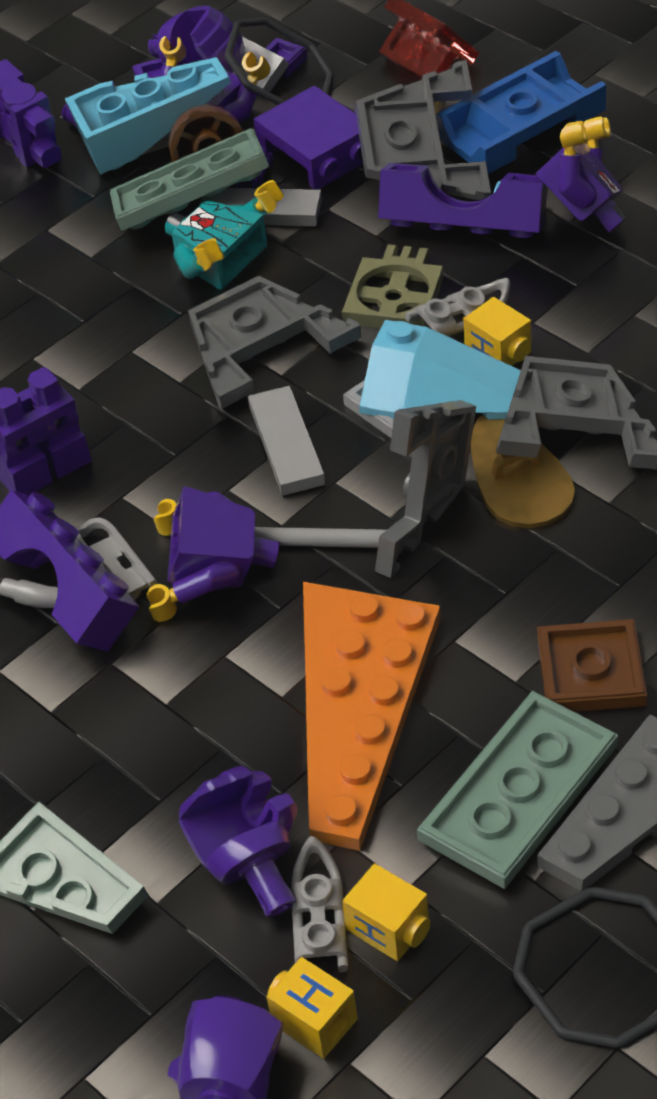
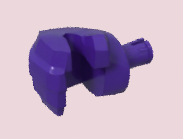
M197 6L176 14L162 25L158 34L152 35L154 39H149L148 49L151 55L161 58L165 66L167 59L160 50L159 43L166 36L170 42L169 51H172L177 47V39L179 37L186 48V56L177 63V66L183 65V63L189 64L217 57L226 72H234L225 59V51L233 23L223 13L210 6ZM240 32L238 33L232 54L239 66L242 64L243 57L245 56V45Z
M243 766L226 770L219 776L202 783L180 806L179 823L201 864L218 881L225 885L247 879L264 910V914L267 918H272L287 911L292 907V904L297 902L275 864L291 847L289 833L297 815V806L288 793L277 795L266 802V797L270 793L272 779L263 771H250Z
M217 995L212 999L193 1001L186 1021L182 1053L170 1063L167 1075L177 1085L180 1099H267L270 1086L269 1073L275 1053L278 1052L284 1024L264 1008L244 1002L240 998Z

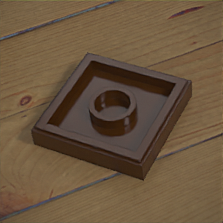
M634 619L537 626L544 697L573 712L647 706V693Z

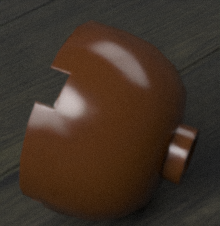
M209 104L192 107L182 113L172 126L169 138L172 162L239 134L244 129L236 117L222 107Z

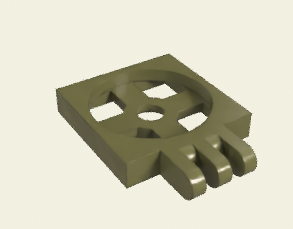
M388 244L383 259L362 257L342 311L343 321L346 322L348 318H351L363 327L380 329L385 320L407 322L405 319L406 312L426 304L431 299H437L443 281V266L428 264L429 248H420L417 257L413 258V247L404 246L401 255L397 256V245ZM372 276L391 278L389 285L382 288L366 286L368 279ZM408 281L426 282L429 288L428 293L409 291L406 288ZM399 293L401 297L398 300L392 301L388 300L386 295ZM361 302L377 303L380 310L379 312L371 310ZM407 307H413V308L410 309V310H407V311H404V312H399V311L404 310V309L407 308ZM423 318L409 323L423 327L428 326Z

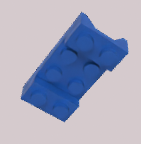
M554 51L471 95L470 99H463L437 113L436 121L440 142L468 163L485 161L487 173L490 174L517 159L516 146L566 119L571 123L576 121L585 122L605 111L607 85L601 81L586 89L571 79L561 54Z

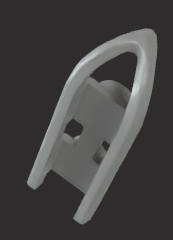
M503 278L477 288L465 287L457 293L448 295L445 299H431L426 304L406 312L405 319L410 323L423 318L432 330L447 337L464 331V322L456 324L452 316L460 313L467 316L484 304V295L496 290H501L499 300L506 304L510 292V280Z
M92 518L82 526H75L79 531L77 538L86 546L87 544L82 538L86 537L90 532L95 529H104L108 532V538L89 547L102 556L104 561L101 565L107 571L115 574L128 585L127 593L133 600L140 596L143 589L158 584L112 523L103 518ZM125 556L132 564V567L124 569L119 563V560Z
M311 836L306 840L301 849L291 881V893L297 901L292 904L295 963L300 957L305 959L337 955L339 972H346L348 970V954L342 904L343 886L340 872L325 846L316 837ZM317 853L329 872L330 879L321 874H312L303 879V873L310 854ZM334 909L335 924L325 920V910ZM310 911L311 921L303 927L302 912Z

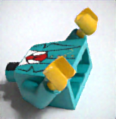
M274 180L262 184L255 191V198L245 205L229 206L206 201L188 217L177 212L172 213L168 217L165 224V232L172 236L175 250L174 259L184 277L193 279L199 276L214 287L222 290L267 247L264 216L267 213H272L277 207V202L284 198V194Z

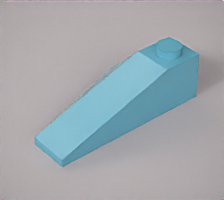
M217 57L172 67L167 75L149 78L148 74L144 73L136 75L134 83L116 87L113 81L100 83L65 98L100 175L110 170L119 169L124 164L137 159L171 131L172 126L182 113L192 107L204 105L231 83L228 74Z
M385 320L371 348L359 413L377 416V414L394 419V412L398 409L462 400L475 405V413H482L487 419H506L521 370L428 327L412 325L404 321Z

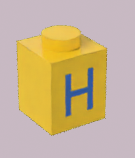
M492 297L463 318L464 343L473 349L510 366L525 359V356L532 352L531 320L495 297Z
M376 863L370 867L342 900L346 930L397 962L410 946L413 948L417 947L429 931L431 921L428 914L427 894Z
M300 957L289 971H282L275 977L266 996L270 1014L281 1020L284 1024L282 1032L322 1059L329 1054L358 1019L354 990L303 957Z

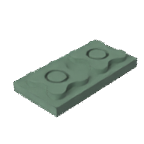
M250 128L111 189L110 196L121 231L128 228H142L157 217L183 210L190 201L201 196L213 197L233 184L258 177L262 170L268 168L269 165L254 129Z
M532 691L418 827V840L505 889L617 748L618 734Z

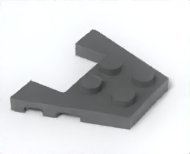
M467 60L456 62L452 65L451 69L438 74L436 70L422 76V80L404 87L402 84H398L356 100L355 114L365 176L367 178L380 180V170L388 163L429 166L436 184L446 194L475 200H482L490 196L491 189L485 161L444 164L433 104L436 101L470 99L472 86Z
M257 276L188 310L190 324L217 404L221 409L254 393L253 380L238 365L239 363L246 362L253 356L277 344H282L303 331H307L329 353L362 338L361 325L357 321L348 318L344 322L333 317L331 309L321 304L312 307L301 302L299 294L261 276Z
M525 356L496 447L497 454L537 458L541 447L538 427L552 431L567 429L585 431L593 435L602 433L621 435L629 467L657 469V441L654 438L656 429L649 419H641L634 409L635 399L611 365Z
M457 400L398 409L394 412L390 451L406 457L408 455L412 456L410 473L403 485V495L407 496L405 515L379 536L375 572L392 578L400 569V563H397L396 559L405 549L413 552L421 542L424 523L427 520L436 523L465 486L476 412L475 405Z

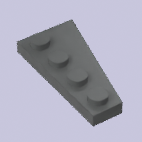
M652 715L646 718L537 855L538 867L579 891L590 887L630 856L632 848L649 834L652 837L657 835V718Z

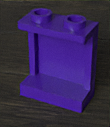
M316 86L303 91L254 118L257 139L260 146L266 148L264 155H267L269 152L273 154L278 150L285 152L307 169L309 186L314 190L322 188L364 164L356 114Z

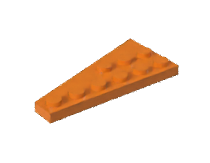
M303 582L310 837H316L323 844L361 851L441 619L440 606Z

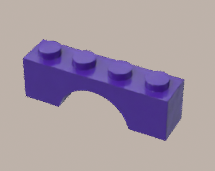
M388 163L380 170L378 218L390 219L391 225L400 227L413 226L415 221L430 223L429 228L435 230H451L454 228V225L469 226L470 232L478 234L493 233V229L509 230V235L514 237H532L534 232L539 233L545 225L548 187L537 175L508 173L501 180L494 194L479 201L467 202L452 198L443 192L433 179L429 166Z
M11 490L0 505V556L6 561L37 569L51 560L56 570L58 581L57 598L52 616L77 644L109 651L140 607L127 593L128 585L101 565L104 561L102 556L92 548L81 543L77 538L79 531L53 512L56 507L48 498L37 492H32L29 496Z

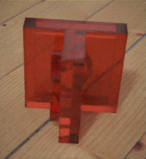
M388 0L384 6L385 9L399 20L379 52L421 78L423 75L435 70L437 74L448 70L455 57L463 61L467 60V63L472 66L479 55L475 48L446 24L403 0Z

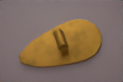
M481 415L473 428L471 454L478 489L486 508L497 520L513 527L528 529L548 526L563 518L572 507L575 488L571 476L560 461L542 443L537 458L497 454L496 447L505 419H487Z

